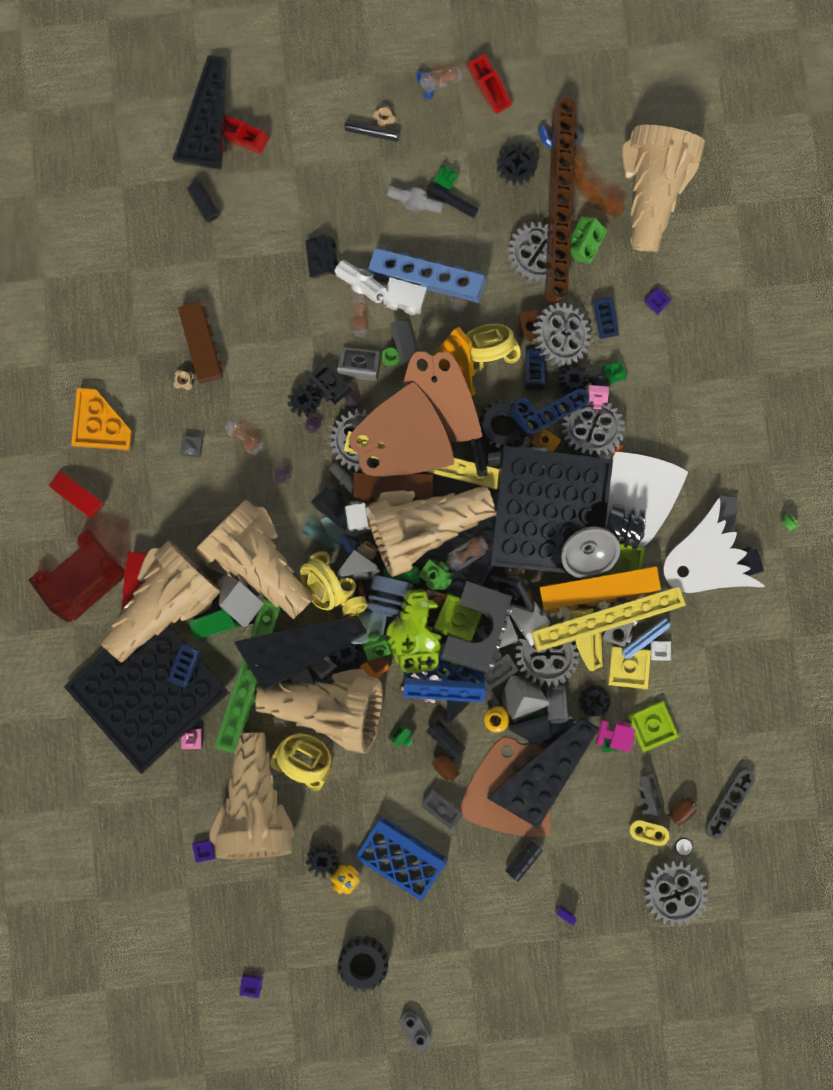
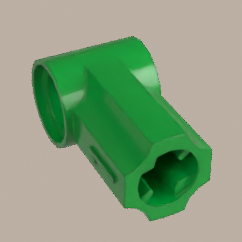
M412 566V570L393 577L389 574L386 567L381 568L382 577L410 584L421 583V577L418 576L420 574L419 566Z

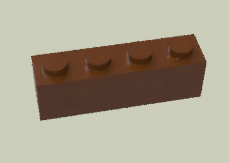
M200 301L178 307L197 380L200 384L223 378L221 372H224L222 361H218L216 355L219 353L217 343H213L211 337L214 335L212 325H208L206 319L209 317L207 307L203 306Z
M354 473L353 497H358V501H370V497H378L379 499L381 493L394 491H414V498H417V500H426L434 497V474L371 476L365 473Z

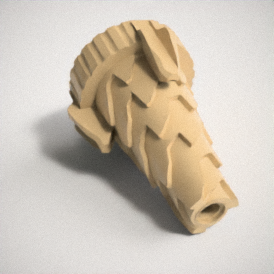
M639 125L635 126L630 140L623 144L625 178L631 179L636 175L633 187L635 196L631 209V216L633 217L631 246L634 250L658 253L662 234L668 225L670 213L674 212L678 193H682L699 167L705 140L702 137L672 127Z
M487 487L474 488L457 495L451 493L443 497H432L412 501L415 497L414 491L383 492L380 494L377 502L369 504L366 508L369 525L377 548L392 577L412 570L411 564L416 562L424 553L439 547L444 541L459 535L458 532L478 525L479 521L497 514Z
M244 500L193 551L207 567L234 579L237 577L245 585L249 584L276 607L280 606L292 619L302 612L314 599L311 592L293 575L294 571L287 565L286 559L275 549L276 545L272 540L276 539L278 534L267 511L263 507H254L249 501Z
M167 541L161 548H153L148 552L137 577L139 581L144 583L133 593L135 597L123 608L121 616L111 625L113 628L100 641V644L122 663L139 646L143 645L155 634L159 635L171 622L175 623L179 618L184 621L210 609L212 601L220 593V588L170 541Z
M362 669L333 673V685L315 682V685L303 682H295V684L282 682L264 693L258 684L256 688L255 710L257 712L273 714L280 719L297 722V726L313 728L317 733L325 734L346 750L368 753L372 748L379 729L383 707V686L378 678L369 677L366 671Z
M242 733L234 753L232 778L229 779V799H226V807H219L211 827L210 841L216 846V858L251 859L291 854V840L294 837V829L282 804L277 805V790H274L269 752L266 753L265 733Z

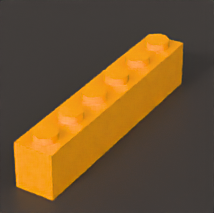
M652 566L601 575L594 578L539 586L543 610H548V613L559 612V608L562 607L572 610L579 608V604L586 603L587 606L598 605V601L606 600V603L618 601L617 598L625 597V600L637 598V594L642 593L645 596H651L656 594V591L661 590L657 567Z

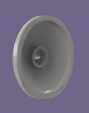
M585 528L568 538L561 551V560L566 571L575 577L584 579L598 577L615 565L619 558L620 545L616 536L605 528Z

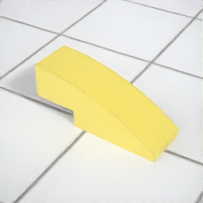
M579 607L570 611V620L594 613L593 608ZM601 632L575 640L580 655L589 671H594L603 666Z

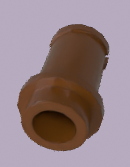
M359 579L358 584L355 580V596H363L366 598V602L369 603V595H367L363 579Z

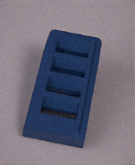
M612 297L591 301L599 338L604 339L618 336L619 332ZM607 304V308L599 310V306ZM609 312V316H600L601 313ZM610 320L611 323L602 325L601 321ZM612 327L613 331L603 333L604 328Z
M526 349V390H544L545 354L539 355L542 349ZM530 357H541V359H530ZM529 372H541V374H529Z
M346 534L339 535V539L349 556L354 550L360 554L357 548L361 547V544L356 537Z
M182 644L168 681L186 689L203 652ZM187 652L192 654L193 658L191 659L185 656V653ZM182 660L190 662V666L181 663ZM179 667L188 670L187 674L179 671ZM176 674L185 677V680L182 681L175 678Z

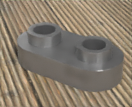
M412 1010L404 1012L400 1019L401 1028L414 1049L419 1051L425 1050L430 1044L429 1032L417 1012ZM409 1019L414 1021V1024L411 1026L406 1023ZM422 1037L424 1042L418 1043L416 1041L417 1038Z

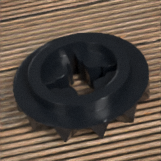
M598 685L586 687L579 697L582 711L589 716H602L610 707V694L605 688ZM600 694L598 701L602 706L595 704L590 708L592 701L588 696L596 697Z

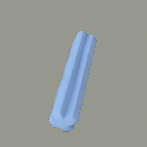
M666 618L661 619L623 648L621 651L622 655L626 659L632 657L666 631L671 625Z

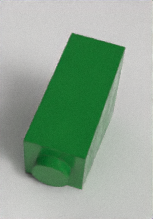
M225 610L189 622L194 640L209 638L243 627Z

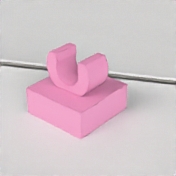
M589 386V401L594 402L593 409H601L602 402L608 403L609 387Z
M191 729L181 738V749H202V729Z

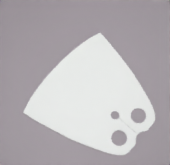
M608 452L607 456H605L603 453H600V458L610 459L611 455L615 453L605 529L607 528L612 503L625 505V515H629L633 507L636 508L635 517L639 516L640 509L646 510L645 536L638 545V547H644L653 539L670 513L688 471L672 463L644 455ZM620 537L618 542L624 541V538ZM629 539V545H632L633 540Z

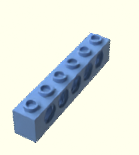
M387 248L374 249L368 268L374 277L389 280L391 277L426 287L429 291L477 303L481 301L487 282L483 273L472 270L469 272L460 266L449 267L440 261L433 263L424 257L413 258L407 253L399 252L397 254ZM391 262H396L395 266L388 267ZM408 267H414L411 272H406ZM432 271L430 276L424 277L425 272ZM444 276H450L449 280L441 281ZM468 280L465 286H460L461 281Z

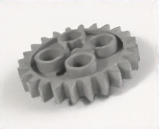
M531 222L529 228L524 224L522 230L518 228L516 234L512 235V240L508 243L510 248L507 249L506 253L511 255L508 256L507 260L513 261L509 267H516L514 274L520 272V279L526 276L527 283L531 279H534V284H537L539 279L542 284L546 281L547 243L532 266H528V263L542 242L547 240L548 224L544 228L541 226V222L538 223L537 227ZM531 238H536L539 243L532 242ZM521 253H526L529 258H523ZM537 263L543 264L545 269L538 268Z
M566 303L549 305L546 309L540 311L541 315L536 316L539 322L533 323L537 330L532 331L533 334L537 335L533 341L539 343L535 348H541L542 350L539 355L546 354L545 361L551 359L552 365L558 363V366L564 364L567 366L571 363H576L578 359L583 358V353L588 352L585 347L590 345L586 340L591 338V335L587 334V331L591 330V328L585 327L588 320L583 321L584 313L578 315L579 308L573 309L572 304L566 306Z
M589 401L581 409L563 418L562 436L565 437L564 443H569V449L575 447V454L581 451L582 456H585L587 453L589 457L596 454L597 458H600V453L607 456L608 450L614 452V446H620V441H623L624 436L622 434L625 432V428H623L625 422L621 420L622 414H617V408L611 410V403L605 406L602 402L601 409H593L594 402L590 403ZM599 414L600 416L597 419L596 427L593 429L591 440L587 443L586 441L590 436V430L593 428L596 415ZM584 416H590L591 418H590V419H585V418H583V417H584ZM606 421V422H609L610 424H609V425H603L602 422ZM578 432H583V433H585V434L582 435V436H580V435H577L576 433H578ZM596 438H602L603 441H600V442H599V441H596L595 439H596Z
M356 409L355 415L348 411V418L342 415V422L336 420L338 428L332 427V431L335 434L329 436L334 440L329 443L330 446L336 447L331 451L332 454L338 453L335 457L336 461L342 459L341 466L347 463L348 470L354 466L356 472H358L360 467V456L357 454L350 456L344 451V441L347 439L345 431L349 428L355 429L368 416L366 409L363 410L362 414H359L358 409ZM368 458L367 465L370 468H373L374 463L377 466L379 465V460Z
M526 638L525 640L519 639L518 642L522 646H517L515 649L520 652L515 655V658L520 659L516 665L523 666L520 673H527L525 679L532 677V684L537 680L539 681V687L542 686L543 682H546L547 688L550 687L551 682L556 687L558 686V680L565 683V677L571 678L572 675L569 671H576L573 665H577L579 661L574 658L578 657L579 653L574 652L577 649V645H572L573 641L561 644V649L559 650L552 647L537 652ZM548 652V655L552 656L549 659H547L544 653ZM530 654L538 655V656H536V657H530ZM553 661H559L562 664V668H554ZM533 662H541L543 668L536 669L533 666Z
M671 860L670 866L663 862V869L656 866V874L650 871L653 878L645 879L649 883V886H643L648 891L643 897L649 899L645 905L652 906L649 912L651 914L656 912L654 916L656 920L662 917V924L669 920L671 927H673L675 922L681 927L682 921L689 925L690 918L696 922L695 914L702 916V913L699 911L700 908H707L702 904L703 901H709L704 896L709 890L703 888L707 882L700 881L703 875L701 873L695 875L698 869L694 867L690 870L691 865L689 863L683 867L682 861H679L677 866L673 860ZM680 876L686 877V882L683 885L677 884V879ZM661 883H667L668 887L665 892H659L658 888ZM675 889L679 891L677 898L673 896ZM687 895L693 896V901L690 904H685L684 902ZM666 896H668L667 898L663 899L662 901L659 900L661 897H666ZM669 902H674L675 904L672 911H666V905Z

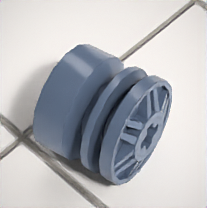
M374 575L371 588L379 593L378 595H369L368 599L375 600L376 605L367 603L366 608L376 614L393 618L400 617V610L398 609L403 604L401 597L405 596L407 590H412L413 584Z

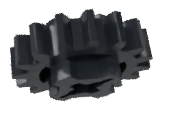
M512 143L511 149L505 146L504 153H499V159L496 162L499 165L497 166V172H501L500 178L506 177L505 183L511 180L513 186H515L516 182L523 185V180L530 182V176H535L534 170H537L538 167L535 164L537 157H533L534 151L528 152L529 146L522 148L521 143H519L518 147H515ZM518 159L519 166L517 170H515V163Z

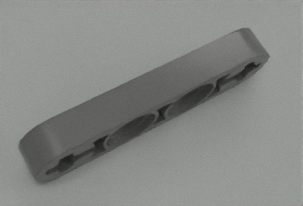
M741 769L735 774L705 825V832L709 837L718 839L725 833L754 784L755 777L751 771ZM748 774L747 778L749 779V781L743 782L742 787L745 788L743 791L741 788L736 787L735 784L737 783L740 785L743 780L742 778H740L741 775ZM732 790H738L740 793V797L736 801L730 799V792ZM722 807H728L730 810V814L726 818L720 816V809ZM717 817L719 820L724 821L725 823L724 825L722 823H719L717 826L719 832H714L712 835V830L710 829V827L717 825L718 821L714 820Z

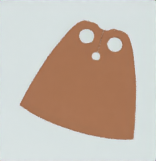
M427 352L414 353L409 361L402 389L414 382L422 390L440 418L449 442L468 441L473 438L482 437L471 393L461 369L452 354L449 352H438L436 355H429ZM419 359L427 361L428 367L425 371L418 369L417 361ZM441 359L449 361V370L442 371L439 368V361ZM432 376L437 377V382L434 383L431 380Z
M414 382L379 405L354 429L349 437V444L352 450L359 454L360 467L367 475H406L454 465L451 445L441 420L426 395ZM360 435H365L369 438L367 446L360 447L357 444L356 440ZM381 442L385 445L383 449L378 448V444ZM374 456L379 459L378 467H368L367 460L369 457Z
M511 738L500 739L491 748L477 769L458 808L464 814L462 817L477 825L503 833L528 837L550 836L551 809L540 827L536 828L487 799L490 793L494 792L503 782L516 773L513 771L514 765H518L520 769L527 763L525 754L528 751H534L538 754L543 749L531 743L526 745L518 744L515 739ZM510 745L513 748L514 753L511 757H504L502 755L501 749L503 746Z

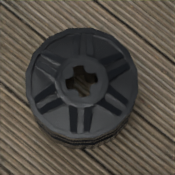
M612 503L606 529L611 531L618 541L620 537L624 538V547L626 548L629 539L633 540L632 549L637 550L645 531L646 510L640 509L639 516L635 517L636 508L633 507L630 514L625 515V505Z

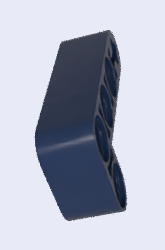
M577 389L537 412L528 399L520 398L511 405L509 412L522 435L530 437L581 409L589 402V394L584 389ZM578 398L579 401L573 404L572 401ZM518 405L523 407L524 413L518 410ZM559 405L565 408V412L561 411ZM544 413L549 416V421L544 418ZM528 422L532 423L534 430L528 427Z

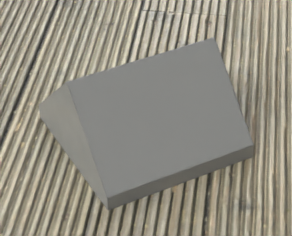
M342 347L337 368L340 377L377 381L380 351Z
M355 550L338 571V577L341 579L350 578L353 581L372 579L374 575L382 576L381 570L374 563Z
M224 575L221 580L219 605L243 627H246L264 603L240 581Z
M515 675L510 676L500 696L513 722L549 705L548 700L536 681L532 684V679H525Z

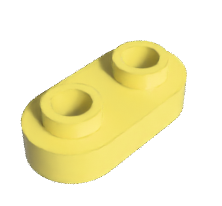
M360 596L349 599L342 608L343 617L357 615L360 618L359 615L367 607L366 598Z
M635 820L629 826V833L635 840L657 846L665 845L669 840L668 830L661 825L643 820ZM641 826L642 832L636 833V827ZM660 831L661 837L655 838V833Z

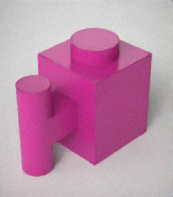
M601 720L595 743L603 745L605 738H608L607 747L630 753L636 729L630 728V723L619 721V725L613 723L612 730L609 731L607 730L609 722Z

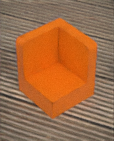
M383 657L367 661L360 666L369 677L378 678L391 667Z

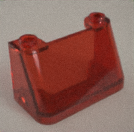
M89 529L81 533L77 539L80 549L55 571L50 573L47 570H40L29 579V582L48 609L65 622H73L78 619L125 576V569Z

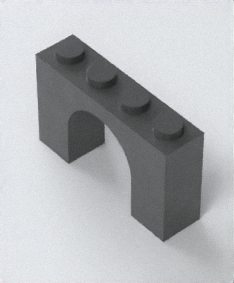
M467 581L459 605L484 614L491 624V635L479 643H470L448 636L441 659L487 674L489 669L493 670L496 661L493 654L495 650L499 651L502 642L499 636L500 632H505L508 622L504 620L506 614L510 615L513 608V603H510L512 596Z

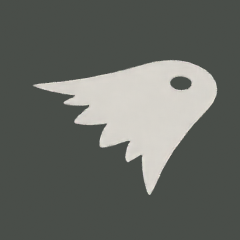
M720 498L703 521L685 540L671 551L665 561L664 575L667 582L673 588L680 587L681 592L695 593L717 588L740 586L765 587L756 579L743 574L750 570L749 567L737 564L747 554L744 550L730 549L737 533L721 534L726 520L717 523L720 512ZM686 566L689 569L688 576L680 577L677 574L678 568Z

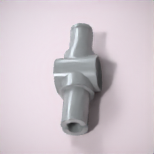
M390 186L387 192V197L402 201L405 204V208L413 212L419 213L421 210L425 211L426 209L442 214L444 209L443 202L430 199L424 190L412 187L411 190H403Z

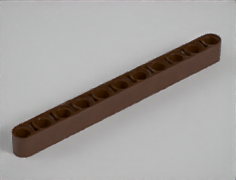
M568 97L562 98L552 112L545 297L552 304L558 303L568 294L575 103ZM554 289L558 291L559 295L555 294Z

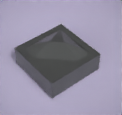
M182 436L180 455L200 458L202 438Z

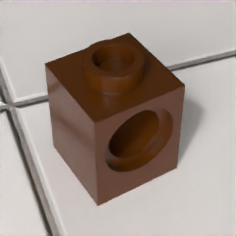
M538 310L519 314L518 321L523 340L528 339L531 342L537 337L536 334L527 329L526 325L539 322L536 319V316H539Z

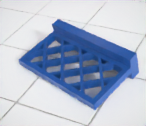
M438 655V663L440 665L426 675L421 672L415 673L420 679L408 678L414 673L404 672V698L484 702L486 691L485 674L463 666L453 669L449 665L451 662L441 659L442 655ZM420 657L417 658L420 663H426L427 666H430L429 663L433 661L430 657H427L426 661H420ZM412 658L405 660V668L413 666L409 663V660H413ZM445 668L450 673L444 676L439 671ZM463 669L470 673L465 678L459 673ZM435 675L440 680H430L429 678ZM455 676L460 681H450L449 679ZM475 677L480 683L469 682V680Z
M382 816L355 857V859L420 901L424 899L448 858ZM376 831L384 835V843H374L373 836ZM398 844L401 846L402 853L391 855L389 845ZM386 846L388 856L378 858L376 848ZM373 849L375 859L367 860L361 855L364 850ZM412 854L417 856L419 864L408 866L406 856ZM403 857L405 867L395 869L393 858ZM389 859L392 869L384 871L380 868L379 861ZM431 865L437 869L434 875L425 877L423 866ZM420 867L422 877L411 879L409 869ZM406 870L408 880H398L396 872ZM423 881L425 889L420 894L414 890L412 883Z

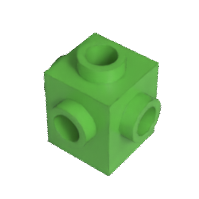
M429 559L418 576L426 581L425 585L430 589L443 590L451 584V578L454 573L449 570L450 566L446 563Z
M377 630L369 632L368 638L370 641L362 643L368 661L391 654L389 649L390 643H387L388 635L382 634L380 636Z

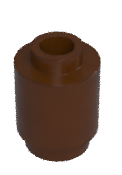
M442 752L431 763L434 766L433 769L446 782L449 779L454 781L460 774L458 771L460 767L447 754L444 755Z
M682 797L670 809L668 816L680 826L682 823L685 824L697 812L695 809L697 805L689 797L686 799Z

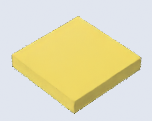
M611 646L608 685L648 689L651 650L641 649L632 657L626 659L621 653L625 647Z

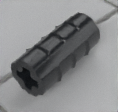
M196 181L188 186L187 191L205 222L210 223L216 220L220 213L202 182Z
M439 720L434 722L426 731L453 760L466 748Z
M529 840L505 872L519 882L543 850L532 840Z

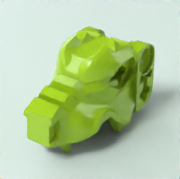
M423 589L407 590L404 596L406 602H403L401 606L404 610L400 611V618L394 620L387 629L386 635L389 636L387 643L391 645L390 649L392 650L393 659L400 664L404 672L432 671L438 665V652L440 650L438 640L441 636L430 632L432 627L426 624L428 608H437V603L433 600H428L427 594ZM420 657V661H426L427 657H430L433 662H430V666H427L426 663H420L417 658ZM412 658L413 660H409V663L413 664V666L405 668V660Z

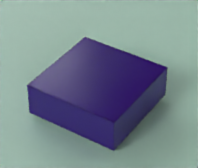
M657 287L644 303L659 315L671 302V299Z
M210 839L192 843L196 863L216 859L214 844Z
M558 905L555 909L556 915L571 925H574L577 921L575 915L562 906Z
M243 974L239 996L259 998L262 976Z

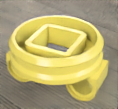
M487 324L476 327L466 334L472 341L470 356L471 360L475 361L473 362L474 374L479 373L483 369V362L494 361L502 357L508 363H514L519 360L521 355L520 348L510 328L502 324Z
M319 551L309 557L308 563L301 566L299 573L300 581L314 596L312 602L320 609L332 610L333 607L340 604L345 606V603L353 598L356 584L350 578H342L338 581L336 575L329 567L331 560L329 554Z
M293 734L286 737L279 744L271 758L270 765L274 770L284 772L291 779L306 783L310 789L320 790L331 771L329 768L331 765V754L326 745L318 738L308 734ZM296 750L316 759L313 765L310 766L295 758Z

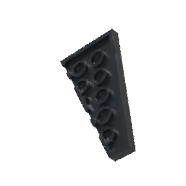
M207 56L172 158L176 163L222 170L227 60L224 57Z
M355 615L234 641V644L265 693L367 634V630L358 616Z
M581 717L555 741H552L542 752L538 753L512 777L503 782L499 788L490 793L487 799L534 827L539 828L599 730V727Z

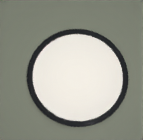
M681 838L676 842L675 849L679 855L687 856L692 852L693 844L689 839Z

